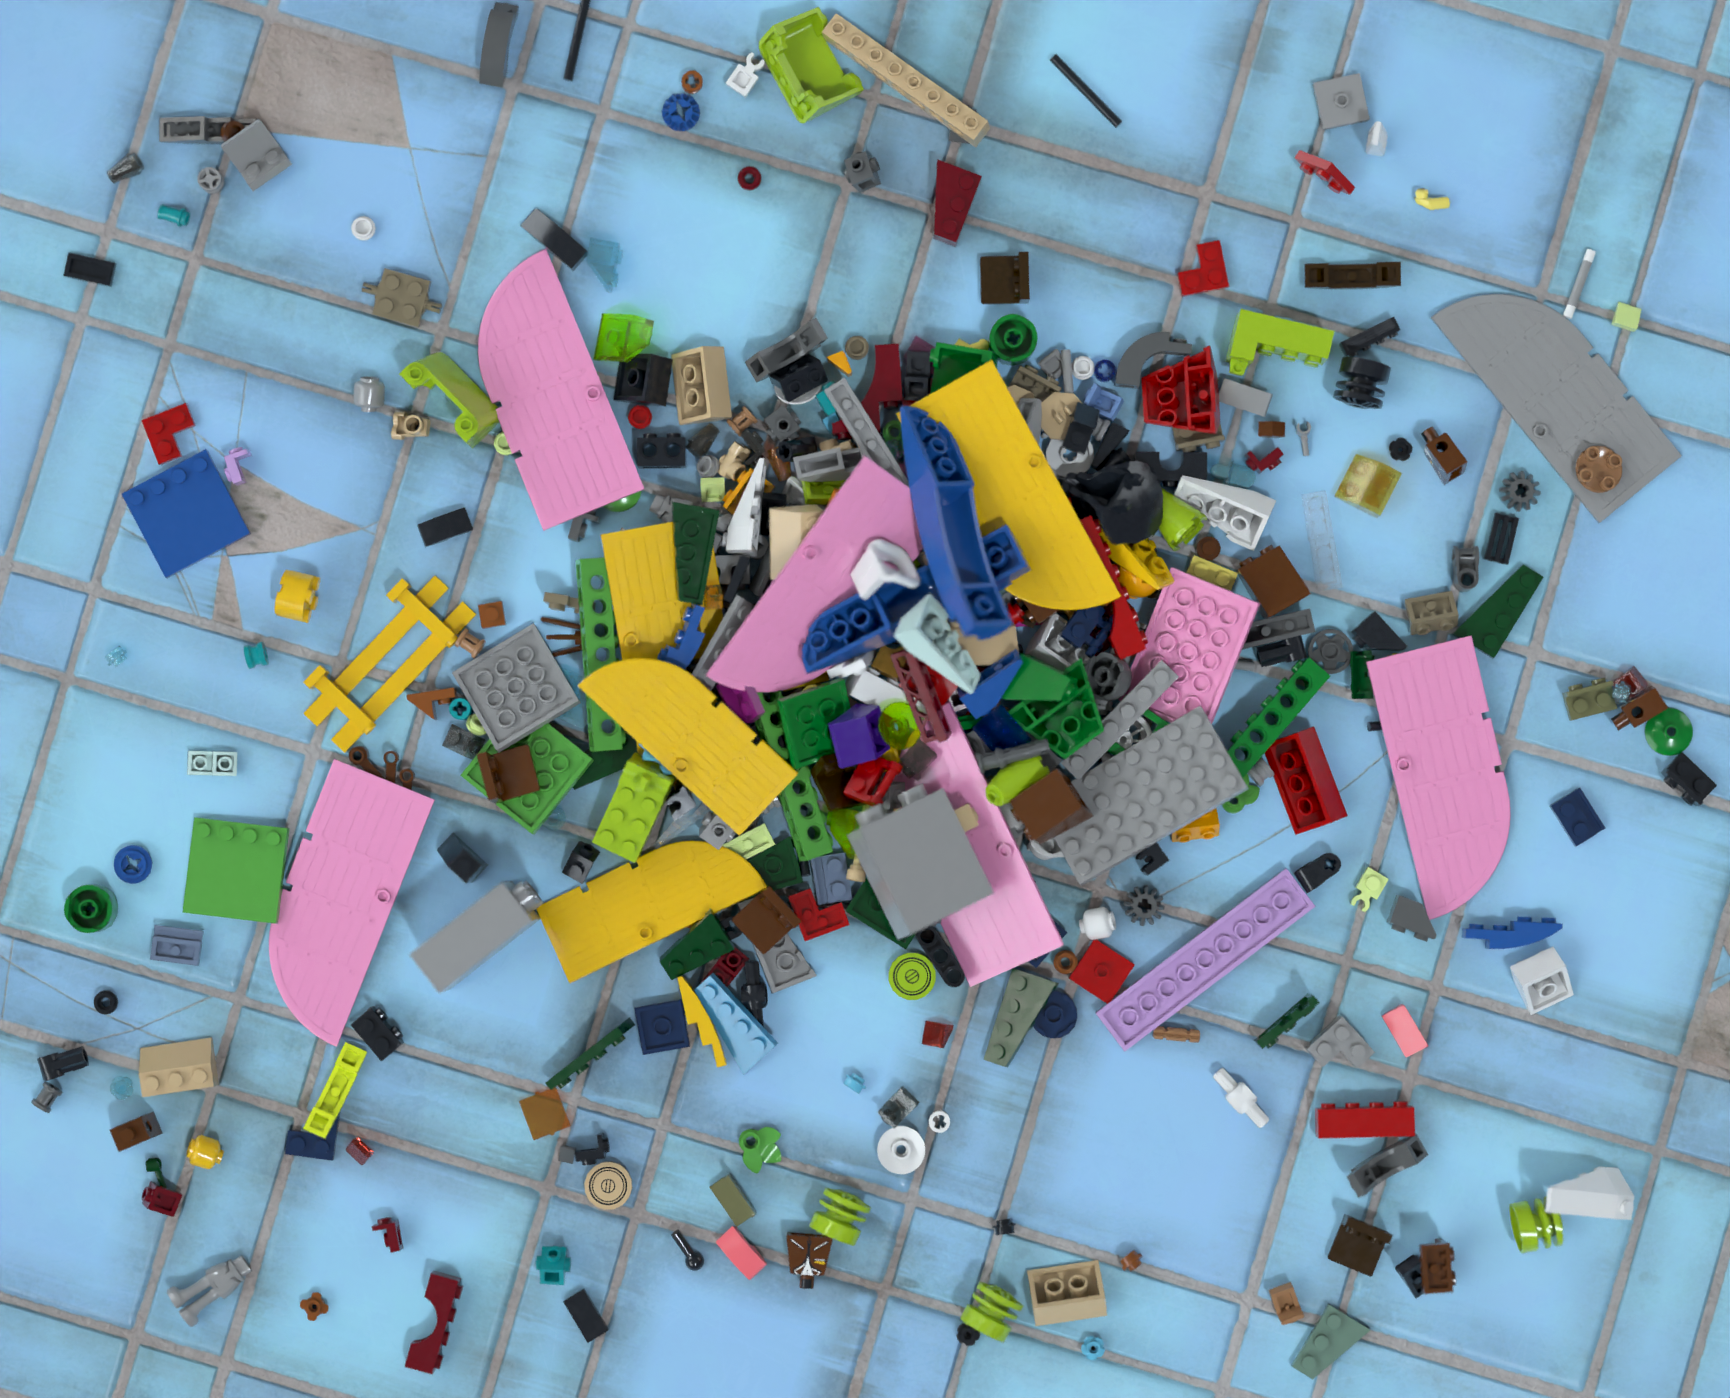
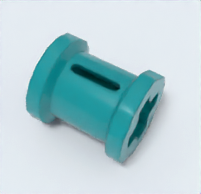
M463 698L453 700L449 706V712L455 719L466 720L473 713L470 703ZM460 703L467 707V711H463L462 716L455 710L456 707H460Z

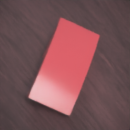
M732 1226L716 1241L730 1261L749 1280L767 1265V1262L758 1250L747 1242L735 1226Z

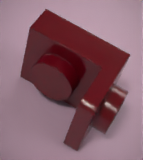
M151 1181L149 1186L143 1190L141 1199L142 1204L147 1209L174 1217L183 1195L180 1192L158 1186L155 1182Z
M391 1217L377 1219L378 1224L372 1226V1231L386 1229L387 1233H384L385 1246L390 1248V1253L402 1250L403 1242L399 1220L392 1221Z

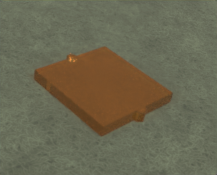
M556 1087L541 1093L537 1091L535 1095L519 1101L533 1140L549 1134L553 1136L555 1132L571 1126Z

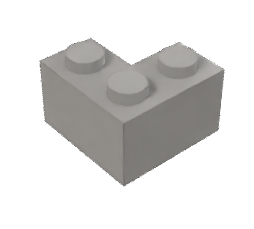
M1340 1015L1304 1046L1307 1052L1323 1067L1341 1052L1352 1066L1358 1069L1375 1053L1345 1018Z

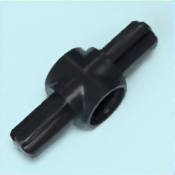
M750 960L745 962L746 984L741 986V1001L744 1007L764 1027L762 1008H765L768 1004L767 986L760 982L759 962Z

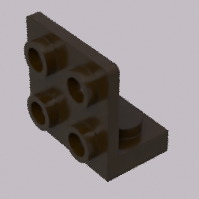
M1019 252L1018 256H984L980 258L981 304L1029 303V252Z
M836 754L821 756L810 770L828 810L836 811L866 805L846 797L843 793L858 764L839 768Z
M1344 1214L1327 1258L1371 1277L1385 1243L1390 1244L1393 1235L1388 1231Z

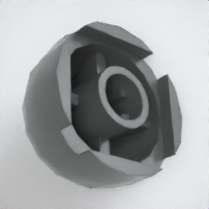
M1102 652L1098 656L1091 657L1087 662L1085 670L1095 699L1103 701L1116 700L1127 692L1131 684L1132 675L1130 667L1124 659L1120 660L1118 655Z

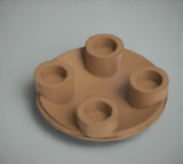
M1591 446L1585 449L1576 461L1577 478L1586 489L1592 492L1604 493L1616 487L1621 479L1622 458L1607 447Z

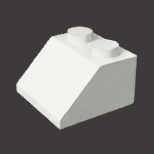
M1554 947L1540 951L1538 954L1510 966L1515 985L1530 1015L1574 995L1566 965Z

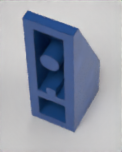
M1017 649L980 672L981 676L974 693L969 694L961 687L957 688L960 700L975 719L985 716L992 711L1023 663Z

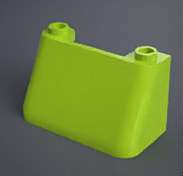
M819 7L774 24L759 41L760 53L794 116L800 123H806L859 95L864 90L858 76L853 73L844 75L824 39L822 31L827 26L828 20Z
M436 352L409 364L399 373L414 390L419 386H426L432 390L437 385L463 411L455 420L454 427L457 434L472 449L499 423L496 411L498 406L495 403L492 404L490 398L445 353Z

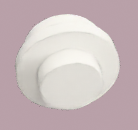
M362 216L354 220L351 230L357 239L365 241L373 237L376 227L370 218Z
M1079 356L1073 360L1072 375L1075 378L1086 380L1093 375L1095 366L1089 357Z

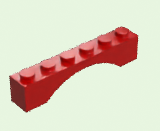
M1092 516L1081 519L1080 522L1121 595L1120 598L1112 601L1113 623L1109 641L1115 655H1118L1119 659L1122 660L1146 650L1145 644H1148V640L1144 631H1139L1136 622L1139 621L1135 609H1130L1127 603L1130 597L1126 587H1121L1117 579L1121 576L1115 563L1111 564L1108 557L1111 555L1110 548L1107 542H1102L1099 533L1102 532L1097 519L1093 520Z

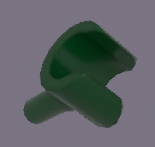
M149 1158L146 1161L147 1172H155L159 1185L167 1188L162 1176L161 1160L159 1158Z

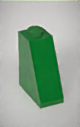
M1021 654L1023 663L1001 698L1006 700L1068 701L1077 691L1076 683L1078 679L1031 655Z

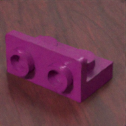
M720 683L716 685L723 703L746 725L755 722L765 713L755 687L745 686V691Z

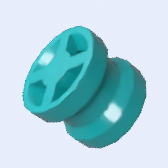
M259 642L256 646H244V656L249 669L255 668L258 664L263 666L269 664L264 642Z

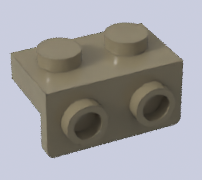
M1025 365V367L1019 366L1009 385H1017L1033 392L1034 397L1040 399L1041 403L1052 393L1060 392L1062 389L1058 386L1059 382L1049 376L1044 379L1037 375L1038 371L1029 365Z

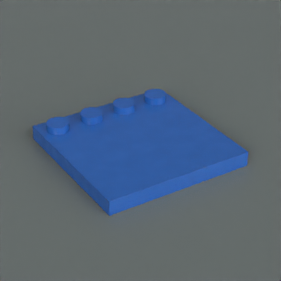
M206 449L122 493L165 578L179 573L251 534Z

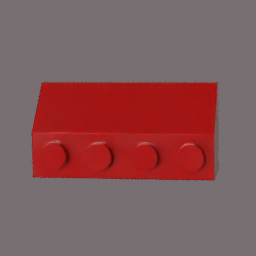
M1313 726L1275 740L1265 752L1270 768L1275 774L1274 779L1295 835L1347 817V812L1315 727Z

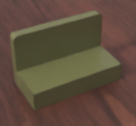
M730 1173L709 1187L736 1227L756 1215V1210Z

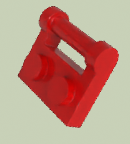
M881 757L860 763L843 793L846 797L872 807L878 804L883 805V798L896 774H900L903 767L895 761H888ZM884 770H887L877 791L874 795H871L878 781L880 780Z

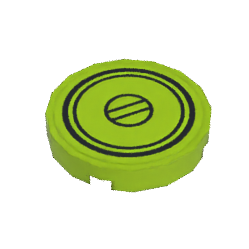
M905 953L898 956L892 962L889 969V983L892 990L899 997L906 1000H918L925 997L933 989L936 981V972L932 962L926 956L919 953Z

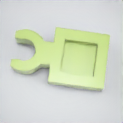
M1367 867L1355 887L1361 892L1351 899L1350 904L1354 906L1357 900L1361 899L1364 902L1361 911L1366 912L1370 906V897L1377 900L1389 879Z

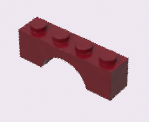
M433 1271L430 1274L424 1297L433 1304L436 1310L437 1324L431 1335L423 1339L414 1340L411 1343L404 1367L428 1374H433L436 1369L440 1370L444 1355H440L442 1345L447 1346L450 1337L447 1327L449 1322L453 1323L457 1309L453 1308L455 1299H460L463 1291V1285H460L461 1278L438 1271Z

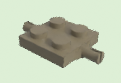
M384 268L383 276L378 286L366 282L363 284L364 287L371 288V290L362 288V292L375 295L373 315L419 327L426 310L438 314L441 312L440 309L433 308L432 306L442 308V304L429 301L431 281Z

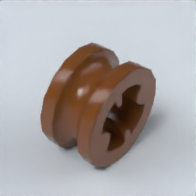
M696 71L686 72L682 77L683 90L689 94H695L701 90L703 84L702 76ZM689 77L699 81V84H695V88H691L690 84L685 83V81H689Z

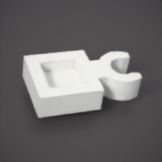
M753 52L747 56V65L744 67L738 64L726 82L728 87L745 98L759 79V76L754 73L760 71L765 64V61L762 59L758 65H753L751 63L755 56Z

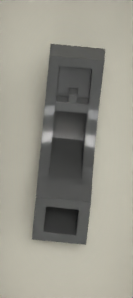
M495 2L494 8L490 10L482 46L479 84L503 88L508 71L510 41L518 16L519 6Z
M814 318L782 341L757 352L745 364L757 383L812 353L828 337L817 318Z
M1170 332L1151 333L1138 339L1122 356L1116 370L1114 386L1138 389L1142 366L1150 357L1158 354L1186 357L1191 355L1192 344H1187L1185 339H1173V342H1169Z
M1415 1134V1136L1398 1141L1367 1158L1351 1169L1352 1172L1346 1177L1359 1198L1366 1195L1390 1176L1418 1164L1428 1156V1153L1418 1135Z

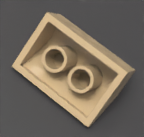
M702 346L672 354L679 425L714 422L732 418L724 347Z
M816 504L769 508L771 580H775L824 512Z
M950 618L946 619L951 630H956L960 636L957 638V641L962 650L968 651L975 665H992L1013 650L1017 649L1019 651L1014 623L997 636L978 640L977 636H964L958 620L950 621Z
M212 1037L140 1048L139 1079L142 1097L219 1085Z
M1098 1260L1027 1270L1035 1326L1107 1316L1106 1299Z

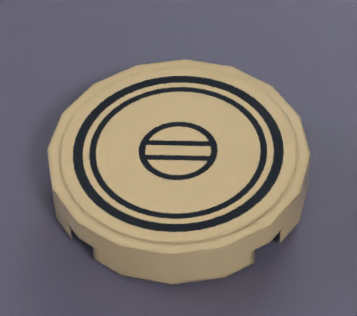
M613 1161L601 1162L594 1166L587 1174L584 1182L585 1193L589 1201L596 1207L604 1210L616 1209L622 1206L630 1197L632 1178L621 1164Z

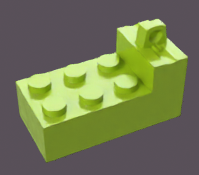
M1240 309L1235 318L1225 362L1230 363L1229 373L1243 376L1246 368L1253 362L1256 350H1258L1260 355L1272 356V354L1281 355L1282 360L1295 362V359L1304 361L1306 366L1317 368L1318 364L1323 365L1328 360L1335 331Z
M635 752L626 763L618 781L619 784L592 843L635 863L644 849L676 777L673 774L665 775L661 771L659 763L643 760L642 755Z

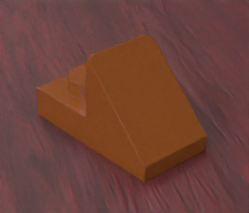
M456 688L406 695L408 701L434 720H437L435 701H438V705L450 704L452 699L458 698Z

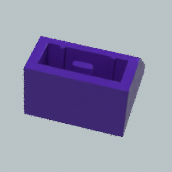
M857 703L828 724L839 768L875 760L890 749L880 705Z

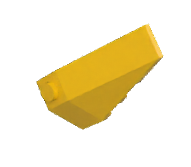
M1103 529L1099 533L1102 542L1106 541L1110 548L1111 555L1108 556L1109 559L1157 590L1174 583L1166 563L1161 557L1157 556L1154 550L1157 546L1153 540L1147 538L1139 543L1113 545L1105 536Z

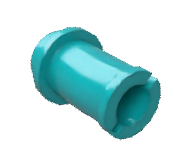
M162 204L158 210V219L177 223L179 227L187 226L190 220V212H187L185 208L180 210Z

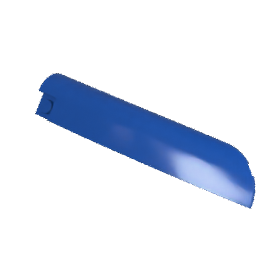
M902 406L900 408L902 440L911 500L924 552L950 621L958 620L964 636H977L978 640L997 636L1007 630L1013 623L987 560L975 507L974 481L955 438L946 426L941 422L937 424L933 419L927 417L929 413L919 408Z
M1007 524L982 537L987 560L999 591L1012 585V580L1031 571L1019 542ZM929 564L917 569L920 584L915 588H910L896 582H885L867 600L861 598L859 593L819 615L808 629V636L805 644L803 643L802 658L806 673L809 674L897 641L894 634L901 618L926 595L931 594L945 609Z

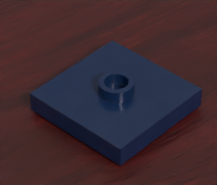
M682 999L634 1008L643 1055L690 1047Z

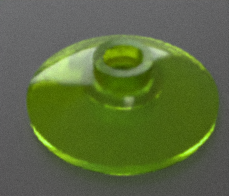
M894 702L883 709L879 718V731L883 740L890 747L898 750L913 747L920 739L921 734L909 704Z

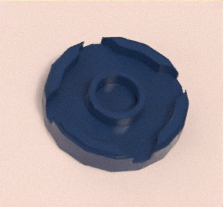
M1053 991L1048 998L1046 1006L1037 1016L1033 1027L1039 1034L1047 1038H1061L1069 1034L1077 1021V1008L1073 1000L1065 993Z

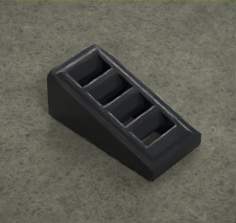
M1112 423L1090 465L1091 468L1096 469L1128 435L1130 430Z

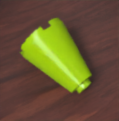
M1161 488L1163 493V519L1159 531L1173 551H1178L1181 549L1178 545L1182 542L1188 544L1203 528L1204 524L1201 521H1207L1208 518L1204 513Z
M1036 756L1006 764V767L1000 769L985 789L987 800L995 806L1010 803V800L1048 775V767H1043L1040 762L1042 757Z

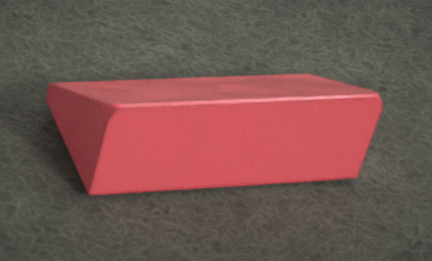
M1401 1004L1381 1016L1405 1057L1428 1047L1427 1042L1405 1005Z

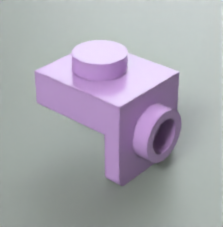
M242 447L230 450V455L224 456L227 468H224L225 475L228 481H232L236 486L246 483L239 460L252 456L249 450H243Z

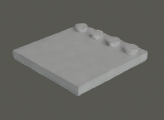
M534 623L452 672L498 753L581 703Z

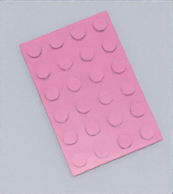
M1171 567L1170 573L1174 583L1162 588L1145 631L1148 644H1145L1147 649L1136 654L1130 669L1132 675L1130 687L1118 700L1122 701L1125 695H1128L1163 660L1179 677L1148 709L1165 721L1172 723L1201 706L1212 724L1260 603Z

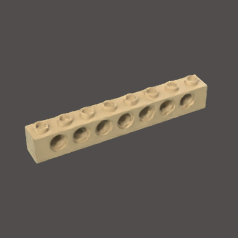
M837 13L822 31L826 42L974 147H977L990 130L988 120Z

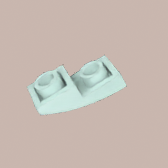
M188 751L187 775L237 776V752Z

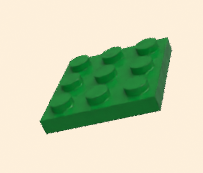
M838 678L777 699L790 762L794 769L815 763L821 756L835 754L828 724L850 709L844 679Z

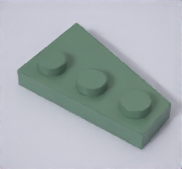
M1328 1304L1291 1366L1314 1379L1366 1335L1370 1329Z

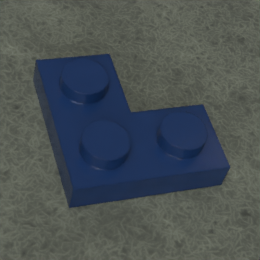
M340 1113L325 1139L311 1132L288 1130L285 1154L333 1161Z

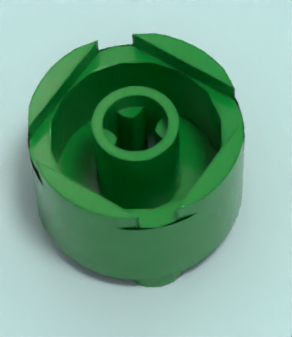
M1017 314L1005 315L998 319L991 329L989 336L990 351H993L997 360L1002 364H1022L1035 351L1038 339L1036 328L1025 317ZM1010 335H1013L1014 338H1019L1016 345H1013L1012 342H1007Z
M83 885L76 888L66 898L64 914L67 921L77 931L82 933L100 932L111 927L118 914V903L114 893L108 888L101 885ZM92 905L95 907V912L91 913V911L87 910V907Z

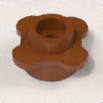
M314 1292L309 1299H304L300 1302L301 1309L306 1311L307 1318L310 1321H315L317 1316L322 1313L325 1314L329 1310V1306L325 1304L319 1292ZM313 1304L317 1306L316 1309L312 1308Z

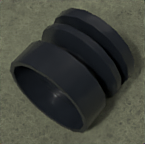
M1350 356L1342 357L1338 373L1348 378V381L1336 382L1335 386L1342 390H1335L1333 398L1356 408L1381 409L1383 401L1375 397H1384L1385 392L1377 388L1376 385H1386L1388 383L1391 368L1383 363Z

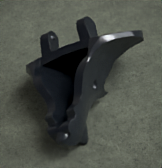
M1128 461L1115 466L1104 467L1094 474L1083 472L1078 474L1068 473L1065 477L1058 479L1065 494L1075 500H1082L1093 506L1105 536L1113 545L1139 543L1144 539L1154 536L1163 519V493L1156 470L1147 463Z

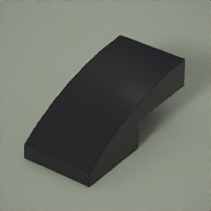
M907 351L904 400L919 401L929 395L932 362H930L931 351Z
M465 507L417 525L425 548L473 530Z

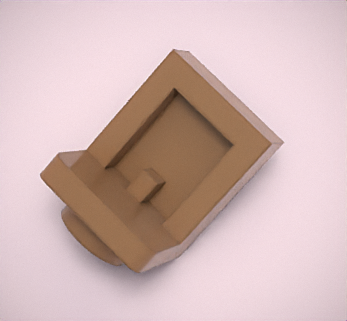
M1291 1282L1268 1290L1282 1325L1294 1323L1304 1318Z

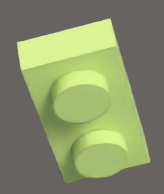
M764 823L722 846L748 859L775 845V842Z

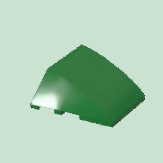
M1082 658L1063 671L1078 679L1076 683L1077 691L1071 699L1069 698L1068 701L1025 700L1004 714L1005 717L1038 740L1047 738L1049 748L1064 759L1070 757L1105 731Z

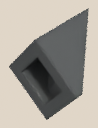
M561 1145L558 1161L573 1164L576 1148Z

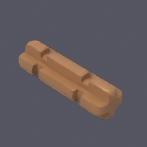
M1158 1026L1153 1030V1038L1161 1040L1166 1038V1040L1182 1042L1189 1040V1042L1198 1043L1200 1031L1196 1029L1187 1031L1185 1028L1167 1027L1166 1029L1164 1026Z

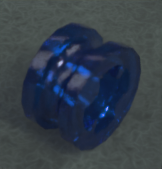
M1109 360L1099 361L1094 369V375L1100 382L1112 380L1116 373L1115 365ZM1101 365H1106L1107 369H1111V374L1108 373L1109 377H1103V374L1098 372V368L1102 369Z

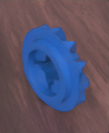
M684 93L673 94L665 101L662 108L663 120L669 128L675 131L690 130L699 120V105L692 96ZM677 104L682 109L687 108L688 110L685 112V121H683L680 115H674L677 112Z
M135 845L126 846L115 856L114 870L122 881L136 884L148 877L151 873L153 862L150 853L142 847ZM129 858L132 860L142 859L137 864L138 871L135 869L125 870L130 865Z

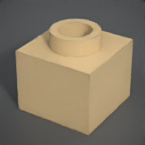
M969 803L954 810L964 832L979 826L977 822L978 815L973 807L970 808Z

